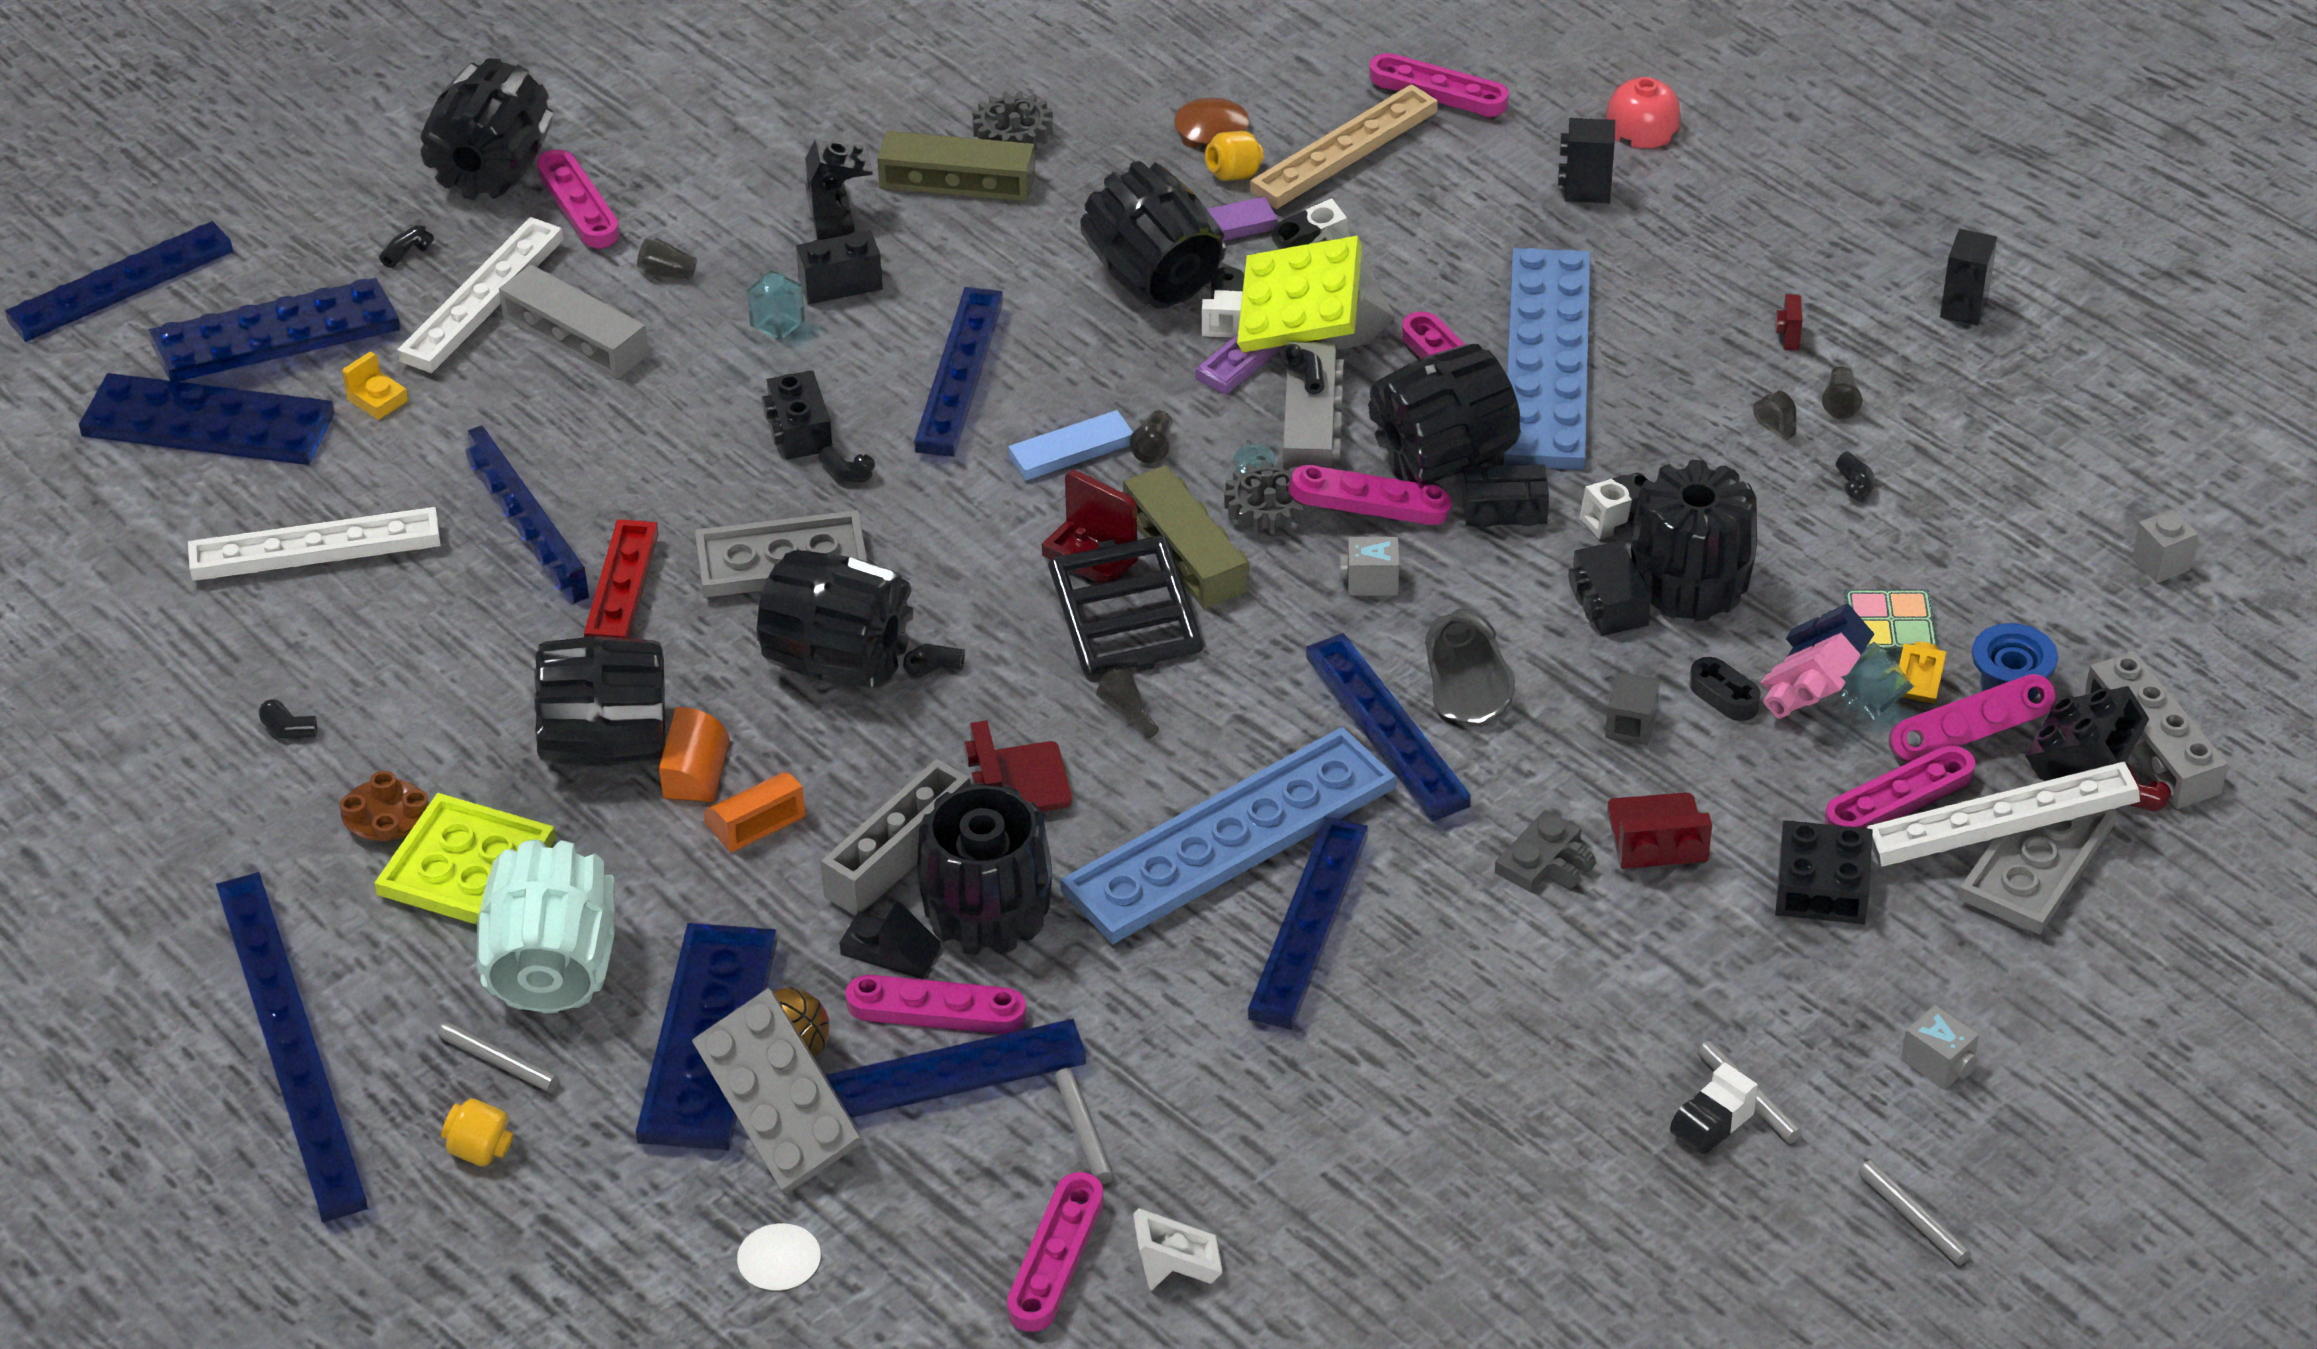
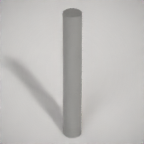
M448 1021L441 1025L438 1032L439 1038L549 1093H552L557 1088L559 1083L558 1076Z
M1711 1041L1703 1043L1698 1049V1055L1714 1071L1725 1062L1745 1075ZM1757 1087L1755 1111L1789 1144L1795 1142L1801 1136L1802 1130Z
M1069 1068L1061 1069L1055 1074V1079L1092 1175L1098 1178L1102 1185L1107 1184L1112 1180L1113 1174L1072 1070Z
M1869 1160L1861 1166L1858 1174L1958 1266L1964 1264L1970 1258L1971 1251L1873 1161Z

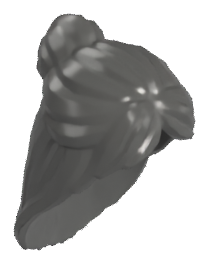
M1467 608L1458 609L1451 614L1436 618L1431 623L1425 638L1428 664L1433 682L1434 706L1444 718L1454 720L1457 723L1464 722L1465 724L1479 727L1487 726L1505 713L1507 707L1512 702L1515 690V678L1501 655L1496 640V631L1486 618Z

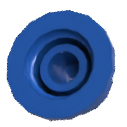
M2003 623L1986 628L1975 638L1971 652L1974 665L1981 672L1980 684L1983 691L2031 674L2040 675L2048 679L2055 672L2059 658L2056 645L2046 634L2034 627L2018 623ZM2030 688L2028 699L2032 701L2039 691Z

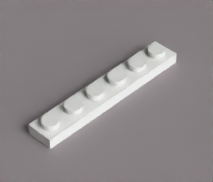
M530 217L397 349L399 362L433 373L501 304L499 288L528 266L538 267L564 240L562 228Z
M436 507L188 541L189 569L192 581L395 552L438 547L441 544Z
M2124 761L1869 825L1867 828L1873 829L1872 848L1880 866L1883 867L2140 802L2139 788Z

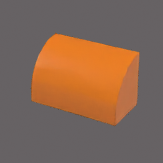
M675 707L659 767L663 798L715 802L730 737L726 728L713 716L693 708Z
M788 772L779 773L704 811L705 824L730 853L806 817L803 786Z

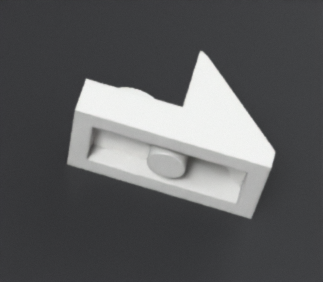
M1140 1208L1133 1213L1139 1252L1150 1291L1172 1271L1210 1284L1222 1274L1216 1235Z

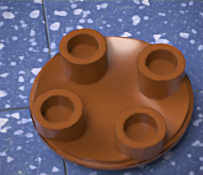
M1214 97L1201 98L1185 104L1178 110L1174 119L1175 128L1181 135V142L1187 147L1208 145L1212 138L1221 132L1246 131L1249 124L1248 114L1243 107L1233 101Z
M379 771L370 777L369 782L356 787L341 799V819L350 832L361 838L374 841L395 840L409 834L428 807L429 801L427 793L417 786L396 779L392 772Z

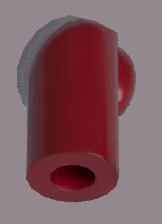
M2126 763L2139 788L2140 802L2129 804V806L2153 812L2165 808L2168 803L2167 800L2171 797L2170 787L2163 781L2159 783L2153 781L2149 786L2140 784L2130 765Z

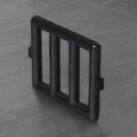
M1160 535L1116 545L1114 539L1098 543L1097 549L1058 556L1049 561L1048 568L1082 672L1085 675L1093 676L1136 667L1138 672L1154 668L1155 662L1197 654L1203 650L1204 643L1170 543L1165 536ZM1150 554H1156L1161 569L1159 572L1073 589L1068 575V571ZM1167 587L1173 604L1084 623L1078 606ZM1175 621L1179 622L1184 639L1097 658H1095L1090 639Z

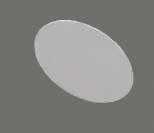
M784 1223L767 1225L752 1232L741 1244L737 1255L738 1268L748 1282L759 1288L775 1291L794 1288L807 1281L817 1270L821 1259L820 1246L810 1232L802 1227Z

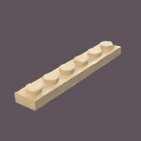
M1410 84L1250 180V192L1257 197L1265 196L1269 204L1278 209L1437 113L1438 100Z

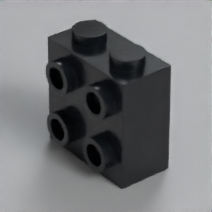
M2129 686L2111 690L2103 688L2092 694L2077 697L2065 696L2052 705L2048 717L2041 729L2036 733L2035 739L2025 756L2032 769L2044 781L2126 762L2147 725L2149 717Z
M1783 820L1775 915L1865 924L1870 893L1873 829Z

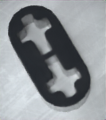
M1702 657L1692 664L1689 686L1695 695L1732 720L1747 721L1758 714L1761 692L1754 682L1718 658Z

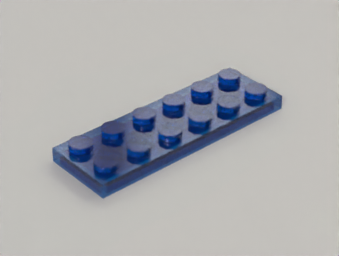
M377 278L359 279L351 284L333 288H319L314 292L298 296H283L275 301L258 305H244L236 310L218 314L208 313L200 318L183 322H168L160 327L148 329L150 343L170 383L400 331V321L398 314Z
M107 373L82 417L79 428L82 437L310 465L335 414L333 401Z
M687 923L636 1128L637 1144L730 1151L737 1115L705 1064L692 1039L767 989L777 946L776 929Z

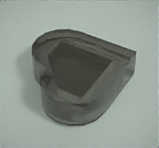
M1776 391L1772 395H1765L1754 403L1753 413L1762 426L1786 441L1796 434V406L1787 393Z

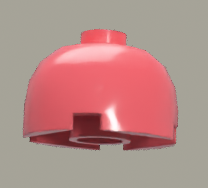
M1650 77L1632 79L1618 86L1609 100L1606 119L1615 120V140L1620 142L1621 136L1624 139L1631 140V147L1655 148L1669 143L1672 140V134L1675 132L1678 134L1681 123L1679 99L1671 87Z

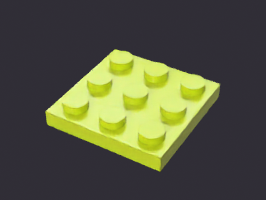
M1358 235L1247 255L1237 343L1242 353L1288 345V342H1308L1355 334L1362 244Z
M437 793L375 881L376 894L477 925L487 879L494 860L504 850L513 849L518 852L519 845L524 841L537 839L542 841L547 848H550L556 840L555 827Z

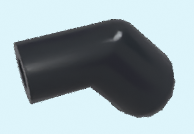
M415 225L395 236L380 253L379 259L386 267L393 268L412 245H415L420 251H426L434 241V235L426 231L425 226Z
M1297 344L1285 346L1281 352V358L1285 362V367L1304 378L1305 390L1308 393L1318 394L1322 392L1325 384L1323 366L1319 356L1309 350L1301 349Z
M827 446L819 453V460L836 480L864 483L873 476L872 470L875 468V461L869 455L865 454L862 456V454H858L855 456L854 462L846 461L833 446Z
M1849 451L1842 453L1836 461V468L1851 479L1845 484L1844 489L1856 501L1862 500L1867 492L1871 493L1874 489V473L1870 467Z
M925 643L905 655L903 667L905 672L913 677H923L939 667L962 670L965 660V649Z
M275 699L265 701L259 708L260 721L277 738L317 736L316 715L294 717L281 701Z

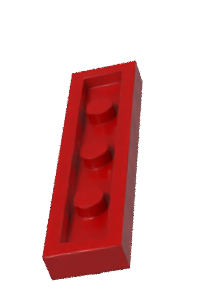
M617 519L584 630V637L630 638L659 535L657 522Z

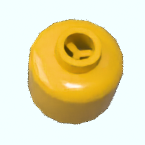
M1248 131L1218 133L1212 138L1205 150L1207 168L1221 181L1250 179L1257 173L1263 161L1262 146L1257 142L1255 136Z
M470 1098L462 1105L457 1103L453 1105L445 1120L440 1137L446 1139L445 1145L448 1153L477 1166L485 1167L493 1161L495 1156L502 1159L506 1156L513 1141L514 1133L507 1130L509 1116L505 1111Z

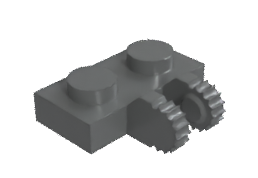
M1544 810L1495 861V874L1531 893L1545 878L1558 885H1563L1564 888L1573 889L1581 880V874L1578 871L1588 873L1597 862L1591 850H1588L1587 847L1584 848L1579 843L1582 832L1580 827Z

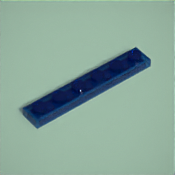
M214 221L199 225L186 233L164 240L158 245L130 255L121 261L95 270L86 276L60 285L49 292L25 300L19 305L5 310L8 323L25 342L232 253L231 240Z
M964 287L914 440L915 453L955 457L1001 312L1003 291Z
M483 425L467 430L470 447L466 448V456L471 468L482 473L488 492L491 495L496 493L499 497L500 506L507 518H514L520 537L524 542H531L539 564L541 566H548L556 588L559 591L565 590L574 604L589 598L585 567Z
M1344 633L1306 646V659L1432 822L1470 807L1471 794Z
M1325 817L1249 1004L1248 1020L1289 1030L1293 1029L1367 841V825Z
M1069 1019L826 1074L825 1077L850 1118L1059 1071L1064 1068L1085 1065L1086 1052L1074 1019Z

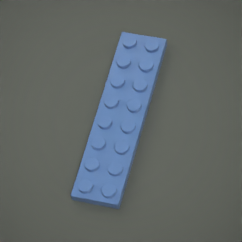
M1513 248L1507 376L1512 384L1519 405L1521 434L1519 440L1509 450L1504 452L1503 466L1545 465L1546 468L1584 470L1590 251Z
M1342 726L1061 878V892L1114 944L1396 788V776Z

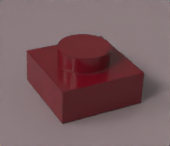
M1785 294L1784 309L1776 311L1775 332L1776 334L1783 335V350H1799L1803 322L1801 295Z

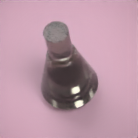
M1113 669L1105 673L1099 681L1096 696L1122 716L1132 721L1146 739L1155 736L1159 731V727L1146 712L1145 704L1131 670Z

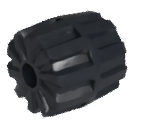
M487 58L480 65L473 62L462 69L440 94L421 132L420 139L424 143L420 150L421 157L425 166L437 170L436 181L445 189L453 186L460 188L462 196L466 199L475 200L479 193H488L492 199L504 195L510 186L515 185L533 164L552 125L553 110L548 108L547 100L549 94L544 85H539L529 75V70L519 64L514 66L501 61V58Z
M1141 161L1132 162L1127 173L1121 175L1117 172H1112L1104 178L1105 188L1102 191L1091 193L1085 202L1087 213L1080 219V229L1089 246L1108 272L1142 304H1150L1156 309H1168L1171 305L1185 302L1194 297L1200 289L1209 284L1212 272L1218 268L1221 261L1225 258L1227 248L1222 241L1225 237L1224 231L1192 190L1164 166L1156 162L1150 168Z
M1465 344L1420 358L1377 380L1370 389L1369 415L1370 419L1378 426L1374 433L1379 447L1387 449L1390 455L1388 464L1393 471L1402 470L1404 481L1424 485L1463 473V467L1479 466L1509 450L1519 440L1521 434V415L1512 384L1497 358L1489 350H1484L1479 344Z
M1691 459L1686 468L1676 469L1669 463L1659 468L1658 477L1655 482L1646 480L1640 490L1632 529L1631 559L1651 594V605L1661 610V615L1673 619L1681 617L1695 619V621L1709 620L1713 615L1722 612L1729 613L1737 607L1741 594H1745L1748 590L1757 549V498L1751 485L1744 481L1739 482L1740 475L1736 470L1726 465L1711 470L1704 460Z
M793 550L785 553L783 559L778 564H775L771 570L758 607L756 630L757 641H759L761 646V654L771 664L817 680L867 688L880 687L884 681L891 679L899 667L897 656L906 652L910 639L905 633L907 623L913 620L914 611L913 607L907 605V600L912 591L910 583L902 579V575L899 572L856 558L804 550Z
M594 636L545 641L539 644L535 654L536 668L534 679L536 698L534 699V707L536 712L535 735L537 754L541 761L571 765L611 766L656 761L662 758L665 748L664 654L660 642L645 639Z
M983 782L968 784L967 788L953 793L946 792L937 798L934 802V810L931 814H924L919 828L917 868L925 917L931 918L933 932L943 943L954 939L961 943L963 953L976 956L983 947H991L1000 955L1011 952L1017 948L1018 938L1032 940L1044 926V915L1048 913L1050 908L1052 864L1043 815L1034 802H1027L1020 797V792L1017 789L1006 785L1003 787L986 786Z

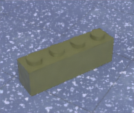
M886 131L877 157L879 188L1027 202L1035 177L1034 144Z
M1167 465L1123 481V492L1132 497L1137 504V528L1145 538L1162 535L1168 539L1183 584L1203 609L1247 593V574L1250 573V565L1243 551L1236 550L1229 541L1224 528L1217 526L1212 521L1204 504L1200 501L1197 502L1192 497L1182 478H1177Z

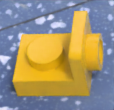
M368 352L342 370L347 400L377 420H380L409 401L407 389L380 372L378 356L373 352Z
M1915 642L1913 645L1904 643L1893 696L1936 704L1945 666L1946 651L1939 650L1936 645L1928 642Z

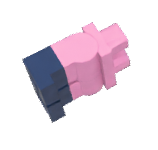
M1848 603L1821 615L1820 618L1816 617L1792 628L1786 640L1793 648L1785 661L1776 665L1772 672L1766 674L1761 681L1763 686L1769 691L1763 703L1776 718L1781 719L1790 715L1794 710L1806 705H1813L1819 702L1820 699L1840 691L1846 683L1842 677L1851 671L1875 635L1874 632Z

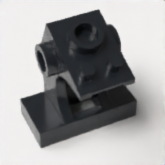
M815 139L805 158L807 175L806 194L817 240H824L854 233V222L844 181L854 177L873 175L868 150L859 143L850 146L838 141L828 142Z

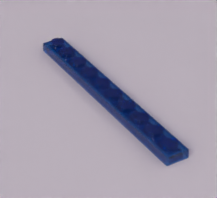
M260 872L217 883L218 896L321 1221L323 1223L367 1210L366 1196Z

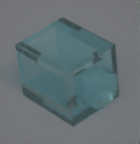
M771 270L747 289L750 326L780 341L805 321L802 284Z
M1874 641L1865 648L1851 671L1842 677L1846 683L1843 686L1844 689L1839 693L1852 710L1857 712L1862 708L1875 719L1914 686L1894 658Z

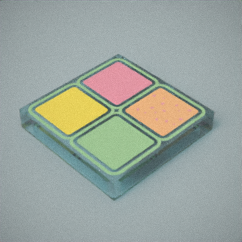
M1845 589L1844 605L1848 603L1875 634L1859 659H1901L1904 643L1913 645L1915 642H1928L1938 647L1929 589Z

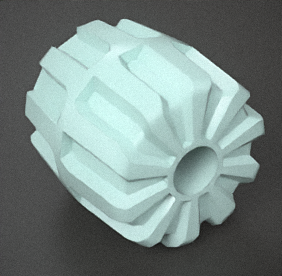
M536 839L524 841L519 845L518 852L513 849L504 850L494 860L487 879L477 922L476 967L478 972L481 973V984L490 995L499 997L506 1002L507 1006L518 1010L525 1009L549 1014L558 1013V1011L573 1007L580 1008L590 1002L593 992L601 990L615 934L613 875H604V861L596 853L583 857L577 854L575 844L561 840L554 848H547L542 841Z

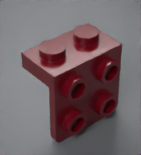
M1071 470L1065 475L1066 521L1042 543V556L1051 560L1058 556L1097 549L1098 543L1114 539L1116 545L1138 540L1137 504L1132 497L1077 470ZM1138 557L1073 571L1099 584L1116 581L1138 561Z
M988 721L970 723L971 741L964 742V750L968 768H975V772L971 774L972 784L983 782L986 786L1003 787L1006 785L1017 789L1020 792V797L1027 802H1034L1041 812L1064 809L1071 806L1072 794L1060 749L1056 742L1047 741L995 750Z
M1684 792L1621 797L1608 801L1607 812L1621 869L1709 861L1712 833L1709 812L1698 813L1695 798L1692 794Z

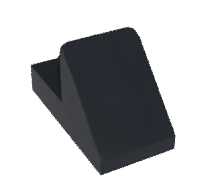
M898 901L894 903L886 919L857 912L839 942L840 955L923 979L941 948L940 941Z

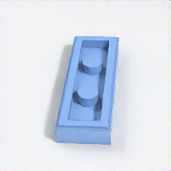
M1115 410L1008 446V456L1024 480L1027 481L1134 445L1135 437L1134 432L1126 421Z

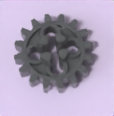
M1018 91L1015 96H1010L1007 92H1003L1002 98L999 99L991 95L989 96V104L979 102L978 110L973 111V136L978 137V139L1034 144L1035 151L1037 150V142L1046 144L1048 142L1047 135L1053 134L1052 109H1047V102L1045 100L1037 102L1036 95L1034 94L1024 98L1021 91Z
M1263 460L1259 468H1255L1252 464L1248 463L1246 464L1245 473L1235 470L1233 472V480L1226 481V491H1224V508L1228 509L1229 519L1239 518L1240 528L1247 527L1249 524L1253 525V533L1257 534L1262 528H1268L1271 535L1275 534L1277 527H1282L1287 532L1291 531V522L1302 525L1304 523V515L1311 514V505L1295 500L1288 489L1292 473L1297 467L1294 466L1285 470L1281 461L1275 467H1269L1268 462Z

